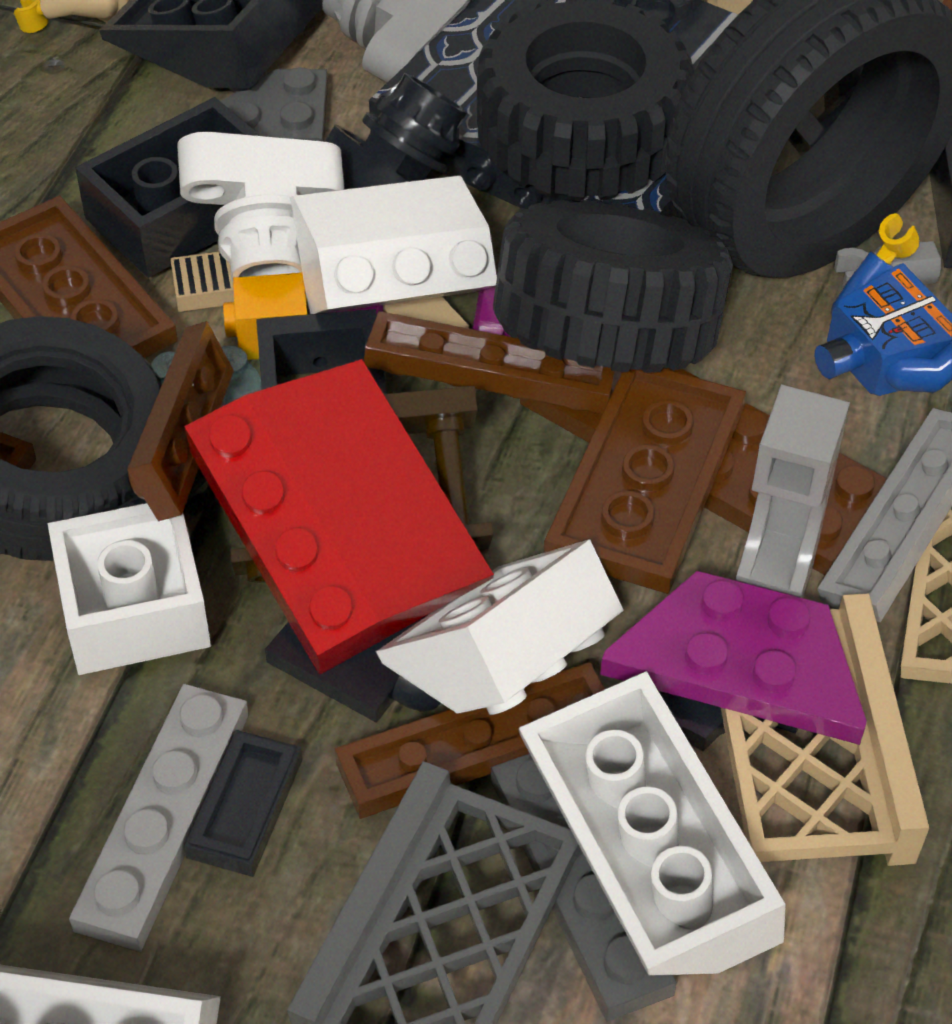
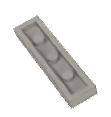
M932 408L817 588L821 603L827 604L831 608L839 609L842 595L869 593L876 621L881 623L952 507V412Z
M186 684L182 685L69 917L73 932L135 951H142L186 855L184 845L236 730H243L249 717L247 701Z

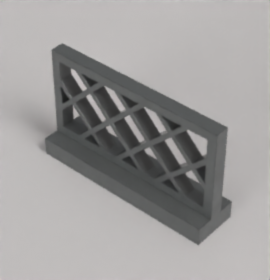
M423 761L287 1008L291 1024H347L356 1006L384 996L387 997L396 1024H465L466 1020L477 1017L474 1024H497L581 850L572 831L450 783L448 770ZM458 811L486 821L492 838L454 851L447 832ZM501 828L507 829L510 832L503 834ZM533 841H538L559 850L551 867L521 877L510 849ZM441 845L444 851V855L435 857ZM500 853L511 881L472 894L461 867ZM452 871L462 898L422 912L415 894L422 880ZM540 889L532 903L528 893ZM518 897L526 915L521 929L490 940L479 910ZM408 906H410L413 916L402 919ZM469 914L480 944L440 958L429 928ZM420 932L430 962L389 976L382 958L389 942ZM509 951V954L503 966L501 967L497 955ZM487 959L495 979L490 993L458 1005L447 974ZM375 969H377L380 980L368 984ZM437 978L448 1009L406 1023L395 992Z

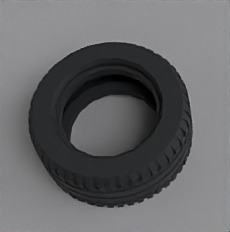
M46 316L11 319L0 323V416L9 411L34 406L71 409L93 419L110 435L113 445L105 455L87 466L57 473L21 469L0 459V554L24 560L54 561L47 523L125 508L131 501L139 499L131 486L127 468L162 386V380L154 372L151 364L140 353L135 351L134 348L121 338L98 326L70 318Z

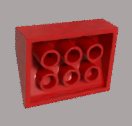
M362 359L246 394L184 426L193 458L319 675L494 578V573Z

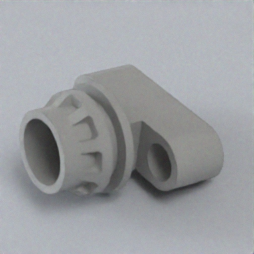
M323 0V11L329 17L337 20L341 31L346 37L357 41L360 47L366 49L362 60L363 69L388 82L474 0Z

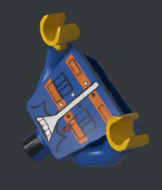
M897 213L890 214L883 219L879 227V234L884 243L876 254L872 251L869 252L833 303L827 343L817 346L814 354L816 365L824 377L832 379L850 371L870 394L877 396L897 391L934 393L941 390L952 380V313L904 263L895 267L890 265L895 257H909L919 247V235L914 225L908 229L902 238L893 239L900 232L903 221Z

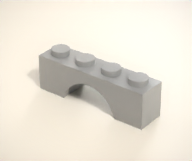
M781 384L759 446L752 491L758 492L757 501L736 575V581L804 598L813 569L850 402Z

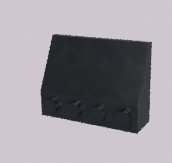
M129 0L99 32L102 40L204 87L229 88V90L237 92L250 89L258 83L259 78L274 61L282 56V52L297 35L305 30V26L323 9V0Z

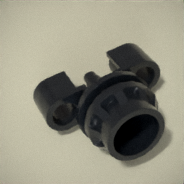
M404 73L395 88L380 94L374 105L381 111L380 115L377 116L366 112L363 117V123L372 130L366 141L336 124L325 142L333 143L341 149L344 190L425 180L431 168L442 173L447 171L450 164L441 155L443 152L453 155L459 147V126L467 115V111L430 85L408 73Z

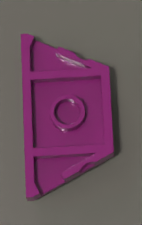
M696 571L606 649L602 657L600 675L626 681L647 671L659 691L850 743L861 744L867 721L829 605Z

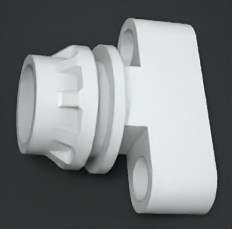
M196 132L182 137L177 144L180 194L184 199L194 203L224 205L216 212L214 225L215 231L219 235L218 250L230 264L232 282L233 277L302 272L296 225L290 197L344 190L341 149L333 143L216 132Z

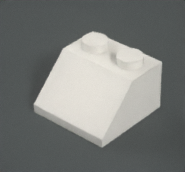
M145 503L47 523L67 633L78 675L211 647L204 599L183 513L180 516L158 522L148 504Z

